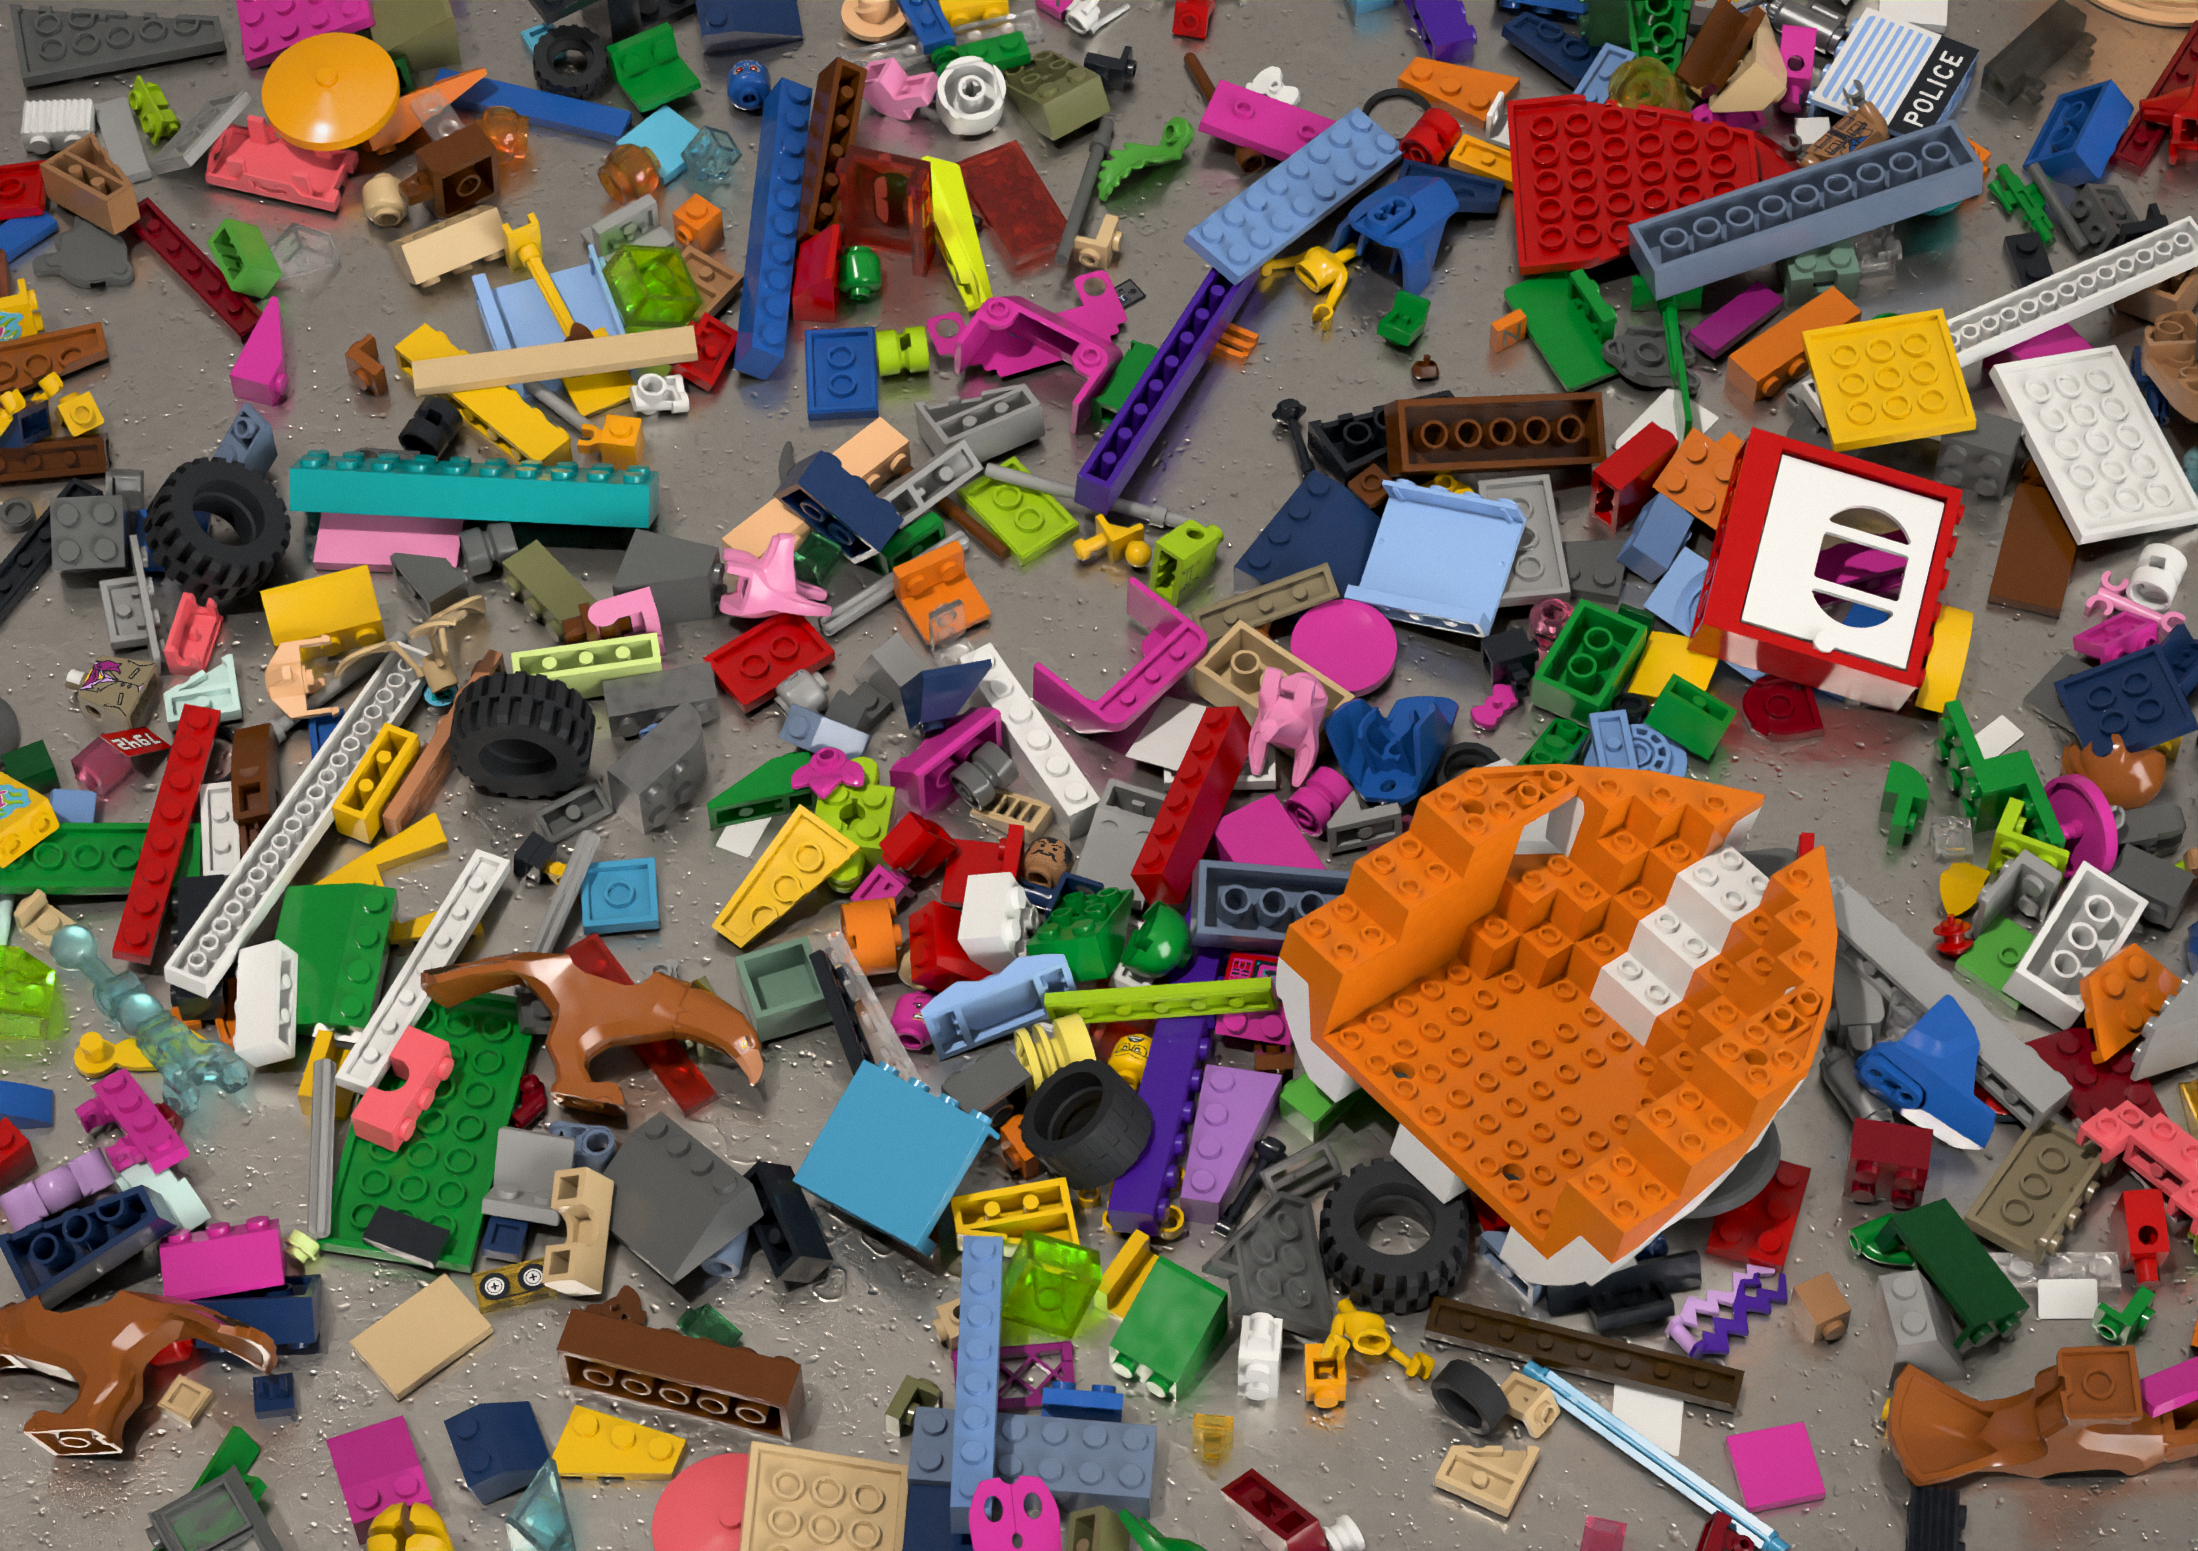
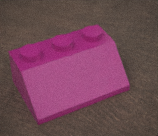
M971 707L962 715H956L951 719L944 730L935 736L927 737L920 744L919 748L908 757H902L897 760L891 770H889L890 785L895 787L896 796L921 817L955 792V789L951 785L948 775L965 761L972 763V754L984 743L991 741L1003 750L1001 712L996 708Z
M255 1216L245 1221L246 1224L230 1226L228 1222H219L207 1226L205 1231L191 1233L190 1229H177L167 1233V1237L161 1238L159 1247L164 1296L190 1301L285 1285L286 1257L279 1218L269 1220V1216Z

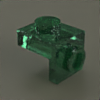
M812 531L797 552L794 551L796 579L803 582L809 580L820 586L844 554L842 547Z
M708 1303L696 1309L688 1308L676 1323V1326L679 1328L678 1332L683 1336L696 1339L707 1337L717 1341L720 1345L734 1347L743 1335L738 1328Z

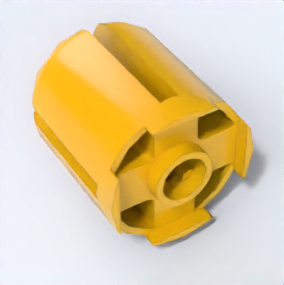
M406 1502L392 1504L374 1518L368 1531L369 1538L366 1542L367 1551H456L446 1524L439 1512L427 1504L419 1502L413 1503L411 1511H409Z

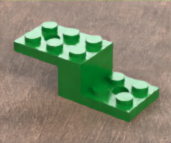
M1960 700L1945 702L1942 718L1938 720L1939 734L1938 739L1934 740V750L1937 759L1945 763L1948 786L1951 791L1956 790L1959 797L1961 817L1964 821L1969 822L1973 834L1997 829L2009 798L2012 797L2024 801L2021 817L2027 818V822L2022 835L2064 849L2066 840L2028 750L1984 759Z

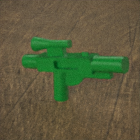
M2008 164L1998 166L1996 173L2003 182L2005 191L2003 192L1999 180L1990 182L1987 188L2000 200L2008 214H2012L2014 212L2012 207H2016L2029 229H2033L2034 232L2039 231L2045 248L2052 246L2056 242L2052 234L2055 227L2043 210L2045 199L2036 184L2032 182L2024 186L2018 175L2013 174Z

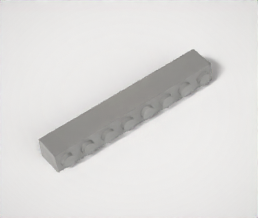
M1849 884L1832 896L1838 931L1836 953L1914 1025L1943 996L1949 994L1954 997L1974 1025L1980 1043L1975 1080L2029 1130L2034 1133L2065 1107L2073 1087L2060 1072L2054 1071L2044 1062L2034 1048L2023 1043L2011 1032L2009 1026L2004 1021L1997 1019L1982 1005L1975 995L1969 994L1959 985L1950 972L1938 966L1927 956L1920 945L1913 943L1898 929L1891 919L1885 918L1875 909L1866 896L1858 893Z

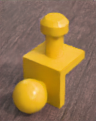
M1102 513L1095 516L1096 535L1086 540L1082 538L1077 539L1072 545L1074 555L1082 561L1090 558V553L1102 548L1113 563L1126 558L1131 566L1137 568L1146 566L1152 558V550L1144 542V526L1142 523L1129 528L1113 525L1107 522Z

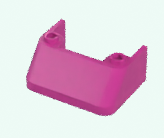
M998 296L987 299L955 341L954 373L962 374L993 330L1004 329L1072 364L1073 369L1079 375L1088 379L1072 401L1070 433L1077 435L1091 415V399L1101 395L1123 359L1121 349L1117 345L1021 296Z
M1133 576L1128 580L1126 613L1151 631V633L1142 642L1143 659L1097 701L1086 699L1040 662L1034 665L1033 699L1078 733L1093 734L1126 729L1206 654L1207 635L1205 631Z

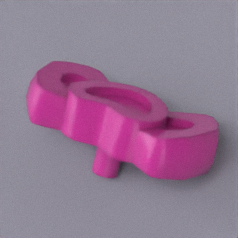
M1495 684L1492 688V696L1485 699L1484 705L1471 709V720L1476 727L1485 731H1492L1502 721V717L1508 715L1510 709L1518 705L1519 700L1515 699L1510 686Z

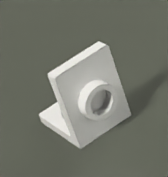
M1499 91L1487 113L1485 142L1510 150L1508 116L1503 115L1504 92Z

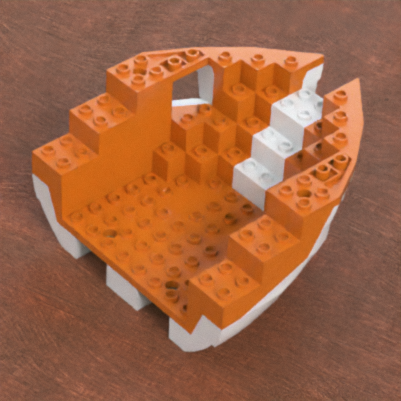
M1567 764L1472 768L1419 798L1407 832L1354 861L1342 895L1288 926L1278 958L1276 990L1277 996L1282 999L1285 1017L1294 1044L1309 1079L1335 1103L1362 1087L1400 1122L1390 1154L1443 1204L1471 1188L1510 1225L1499 1256L1527 1282L1558 1286L1587 1282L1590 1286H1593L1626 1264L1648 1246L1660 1232L1699 1206L1727 1178L1743 1156L1758 1146L1778 1110L1788 1103L1809 1073L1831 1007L1838 937L1825 847L1821 844L1771 875L1769 879L1737 851L1746 832L1752 828L1766 797L1764 794L1650 770ZM1549 812L1545 836L1549 842H1519L1524 826Z

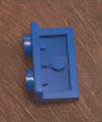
M1052 1381L1051 1388L1043 1387L1041 1416L1121 1423L1124 1394L1116 1393L1115 1386L1092 1385V1391L1075 1390L1076 1383Z

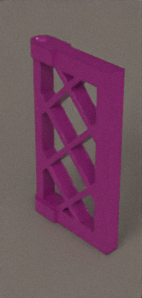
M1071 1340L1000 1347V1359L1026 1357L1028 1359L1015 1373L999 1362V1371L1009 1377V1379L998 1390L997 1413L1042 1410L1043 1395L1041 1393L1043 1392V1387H1047L1054 1379L1056 1381L1075 1383L1072 1356L1074 1347L1071 1344ZM952 1350L951 1360L954 1365L956 1390L958 1350ZM1061 1354V1363L1053 1370L1038 1357ZM1032 1363L1049 1375L1036 1390L1020 1378ZM1014 1382L1031 1394L1028 1397L1004 1399L1001 1397Z

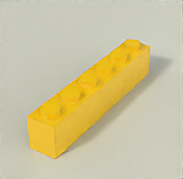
M426 323L394 346L398 369L412 380L411 362L469 354L467 351L459 350L451 344L449 338L442 331L438 330L436 332ZM505 386L431 395L451 403L462 415L463 422L517 465H521L523 460H540L543 462V466H557L558 462H571L573 460L570 445L571 438L563 428L555 427L547 421L544 414L538 408H531L513 388L507 389Z

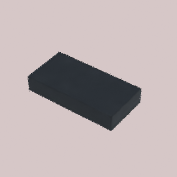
M381 1205L378 1206L362 1236L363 1244L432 1269L436 1267L451 1239L450 1230Z

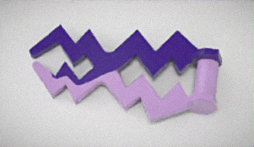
M1746 1264V1274L1732 1272L1733 1292L1707 1289L1706 1301L1689 1295L1680 1315L1669 1322L1665 1330L1666 1337L1669 1340L1673 1338L1688 1353L1689 1358L1700 1360L1704 1353L1729 1354L1727 1334L1748 1336L1749 1334L1747 1311L1771 1315L1770 1302L1787 1304L1786 1275L1780 1273L1777 1291L1761 1288L1762 1284L1759 1277H1773L1775 1269ZM1745 1287L1757 1288L1756 1297L1745 1295ZM1718 1303L1732 1307L1733 1320L1718 1317ZM1696 1313L1712 1315L1713 1333L1702 1330V1339L1700 1341H1697L1684 1327L1685 1325L1697 1329Z

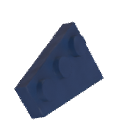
M1526 11L1505 24L1501 34L1506 40L1575 89L1602 49V47L1594 45L1595 39L1583 35L1581 39L1564 32L1563 26Z
M1404 159L1397 180L1406 176L1443 178L1458 200L1459 210L1456 212L1496 213L1505 184L1504 181L1409 159Z

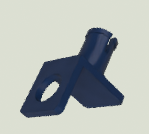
M2134 346L2130 359V373L2143 397L2147 398V405L2155 420L2158 418L2159 426L2167 425L2170 422L2169 402L2149 376H2142L2141 347Z
M1063 872L1057 886L1053 887V889L1028 882L1025 879L1021 881V885L1031 905L1045 910L1046 920L1049 918L1050 913L1063 901V897L1073 892H1079L1077 887H1086L1093 891L1094 894L1104 889V884L1067 872Z

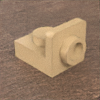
M37 889L30 897L24 898L14 912L19 933L52 956L78 931L76 922L51 906L47 901L46 894L40 889Z
M1514 1371L1500 1386L1509 1404L1506 1414L1523 1421L1529 1435L1534 1438H1539L1560 1414V1408L1554 1395L1546 1384Z

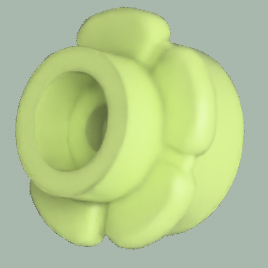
M294 1229L289 1238H283V1242L288 1245L284 1252L296 1261L304 1264L307 1258L311 1261L317 1259L315 1254L320 1245L304 1233Z

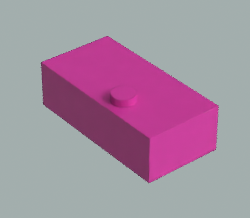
M1273 793L1221 817L1208 843V849L1216 861L1327 870Z

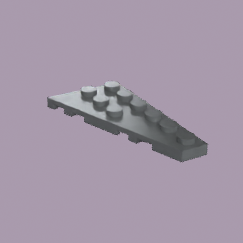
M10 4L24 87L226 50L219 16L178 14L175 18L157 17L155 12H144L143 16L127 15L126 11L73 8L70 12L53 11L52 6H39L38 10L22 9V6L19 4Z

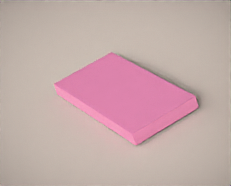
M321 512L313 560L315 570L342 571L367 564L370 572H393L390 556L394 553L446 558L456 569L460 564L462 550L458 532L464 531L466 519Z

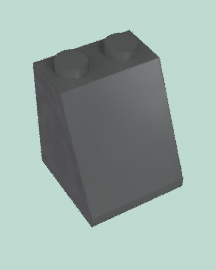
M635 529L613 582V595L617 596L649 586L658 612L660 625L712 619L717 606L720 605L721 596L727 593V585L723 584L725 564L720 561L719 547Z

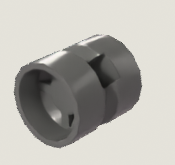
M509 521L490 523L486 531L476 527L458 532L463 556L471 577L491 572L492 566L495 564L502 569V562L518 552Z
M987 741L972 754V763L965 761L948 776L951 785L959 796L973 809L981 811L994 800V795H996L995 789L1005 790L1019 778V772L1012 760L999 746L991 741Z

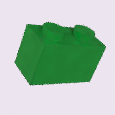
M1673 673L1644 723L1662 735L1683 745L1691 753L1700 755L1708 760L1728 729L1737 710Z

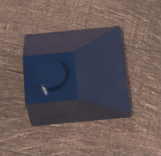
M991 659L924 670L899 688L909 731L922 729L923 734H930L944 730V725L957 715L991 669Z

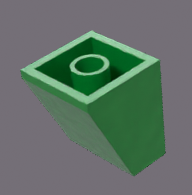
M1160 1255L1109 1344V1364L1121 1376L1126 1378L1133 1377L1144 1383L1153 1394L1159 1397L1167 1396L1177 1402L1227 1332L1228 1293Z

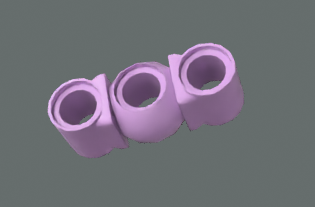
M100 1147L66 1163V1166L53 1169L36 1178L33 1182L29 1181L1 1195L0 1206L15 1233L25 1229L27 1225L47 1218L49 1214L57 1213L81 1200V1197L85 1199L113 1185L116 1178Z

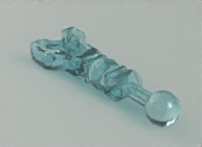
M73 924L65 925L54 933L49 944L50 954L54 963L70 972L80 970L95 985L92 992L98 1009L105 1016L110 1017L113 1023H118L122 1033L136 1040V1046L164 1078L162 1088L164 1102L180 1117L187 1118L199 1111L200 1093L197 1086L204 1084L216 1085L228 1094L236 1093L247 1087V1067L242 1059L234 1053V1050L226 1043L198 1038L181 1020L172 1016L168 1009L164 1010L160 1000L145 993L146 987L140 983L138 977L132 971L126 970L116 975L97 956L98 943L92 931L84 926Z

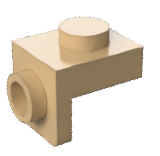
M1105 214L1096 239L1083 236L1075 237L1074 261L1088 267L1108 269L1114 251L1120 252L1123 244L1124 232L1119 231V216Z

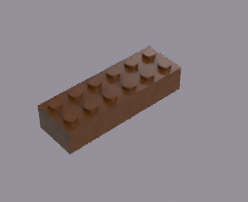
M1602 391L1401 399L1384 405L1389 477L1593 468L1599 466L1607 459Z
M571 1309L556 1349L564 1387L790 1443L792 1442L805 1404L801 1364L788 1357L775 1356L773 1358L758 1354L753 1349L744 1346L733 1348L720 1345L717 1341L707 1337L696 1339L683 1336L671 1328H661L659 1330L643 1326V1324L634 1319L625 1318L618 1320L606 1317L601 1312L593 1309H586L584 1311Z

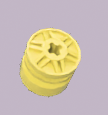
M1079 1013L1054 1019L1052 1025L1053 1038L1050 1039L1040 1024H1035L1032 1027L1034 1043L1025 1028L1015 1030V1057L1032 1076V1094L1046 1078H1049L1061 1067L1063 1068L1072 1062H1079L1084 1059L1096 1060L1089 1033Z

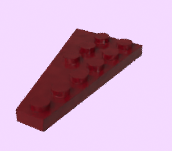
M2086 1023L2025 1042L2026 1045L2034 1048L2039 1057L2054 1071L2060 1072L2073 1087L2066 1105L2061 1111L2078 1127L2102 1109L2107 1108L2111 1112L2126 1100L2130 1101L2151 1118L2160 1112L2168 1118L2148 1079L2144 1078L2137 1081L2130 1079L2136 1063L2131 1061L2133 1051L2129 1044L2125 1045L2105 1062L2094 1064L2091 1057V1052L2097 1051L2094 1030L2087 1029ZM2125 1150L2116 1156L2118 1157L2116 1164L2124 1172L2129 1171L2144 1186V1189H2158L2122 1160ZM2163 1192L2164 1208L2166 1210L2170 1197ZM2181 1209L2170 1216L2176 1223L2191 1218Z

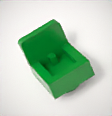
M1398 291L1393 309L1379 321L1376 334L1387 338L1392 344L1409 346L1424 332L1431 302L1410 292Z
M2141 1286L2122 1313L2100 1302L2096 1307L2091 1323L2092 1326L2106 1339L2116 1340L2120 1344L2126 1345L2137 1329L2145 1331L2156 1313V1311L2151 1309L2155 1293Z

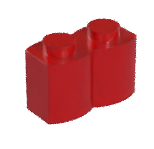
M909 811L878 844L884 851L881 857L890 867L896 871L901 867L913 878L917 875L928 878L958 847V844L943 827L932 820H925L912 811Z

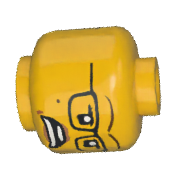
M1142 1034L1128 1035L1120 1038L1115 1044L1107 1064L1128 1082L1135 1091H1139L1152 1043L1150 1037Z

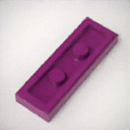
M1757 281L1691 330L1688 341L1711 358L1716 359L1781 310L1784 299Z

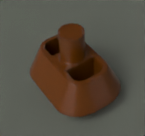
M1428 354L1424 355L1423 361H1416L1411 368V372L1417 379L1435 378L1440 374L1436 362L1430 360L1431 356Z

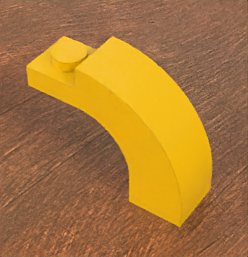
M1942 605L1937 622L1935 624L1931 623L1929 634L1934 636L1931 651L1928 657L1925 656L1922 668L1926 669L1923 685L1920 690L1916 689L1914 694L1916 707L1943 713L1945 702L1956 699L1971 637L1973 612Z

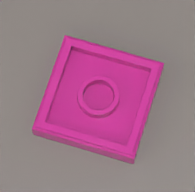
M1804 1421L1726 1436L1725 1445L1744 1508L1750 1513L1825 1498L1826 1491Z

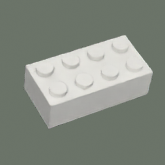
M2083 861L2068 881L2003 986L2002 991L2061 1029H2069L2085 1008V1004L2081 999L2079 981L2121 949L2149 901L2086 861Z

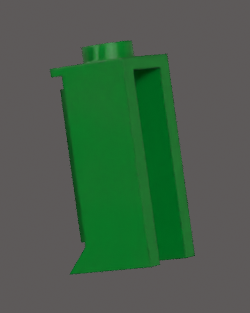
M1135 340L1131 341V350L1128 349L1101 395L1091 399V421L1109 427L1159 349L1150 344H1143Z

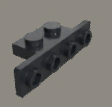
M1691 1250L1637 1261V1265L1611 1273L1593 1286H1590L1587 1282L1575 1285H1545L1547 1310L1550 1316H1556L1588 1309L1598 1331L1613 1330L1625 1325L1645 1321L1653 1322L1660 1318L1674 1316V1301L1669 1292L1698 1287L1702 1284L1700 1255L1697 1250Z

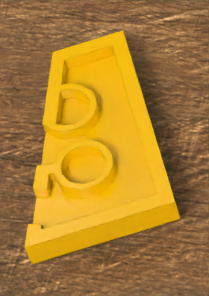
M575 1405L551 1457L556 1471L545 1477L546 1480H561V1476H580L582 1480H598V1477H623L624 1480L672 1481L688 1447L687 1440Z

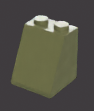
M378 0L372 3L375 25L363 29L364 37L380 45L389 54L391 59L407 54L413 73L461 63L455 22L449 0Z

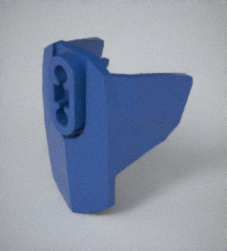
M1430 176L1403 177L1379 189L1358 203L1338 225L1329 251L1336 253L1356 238H1359L1355 254L1359 256L1364 252L1366 245L1372 242L1392 247L1393 257L1388 272L1394 274L1403 271L1404 291L1419 296L1431 281L1432 268L1447 219L1459 210L1458 200L1443 178Z
M1407 697L1397 700L1388 717L1385 718L1381 715L1378 707L1372 708L1364 699L1356 698L1340 705L1324 719L1323 724L1342 772L1354 784L1357 793L1367 803L1379 802L1380 806L1398 802L1400 807L1418 797L1427 785L1445 749L1459 710V705L1454 700L1445 697Z
M1949 994L1943 996L1899 1041L1878 1042L1856 1059L1854 1063V1077L1866 1089L1917 1126L1934 1129L1933 1135L1955 1148L1984 1149L1994 1130L1996 1112L1974 1095L1977 1057L1980 1049L1974 1025L1954 997Z

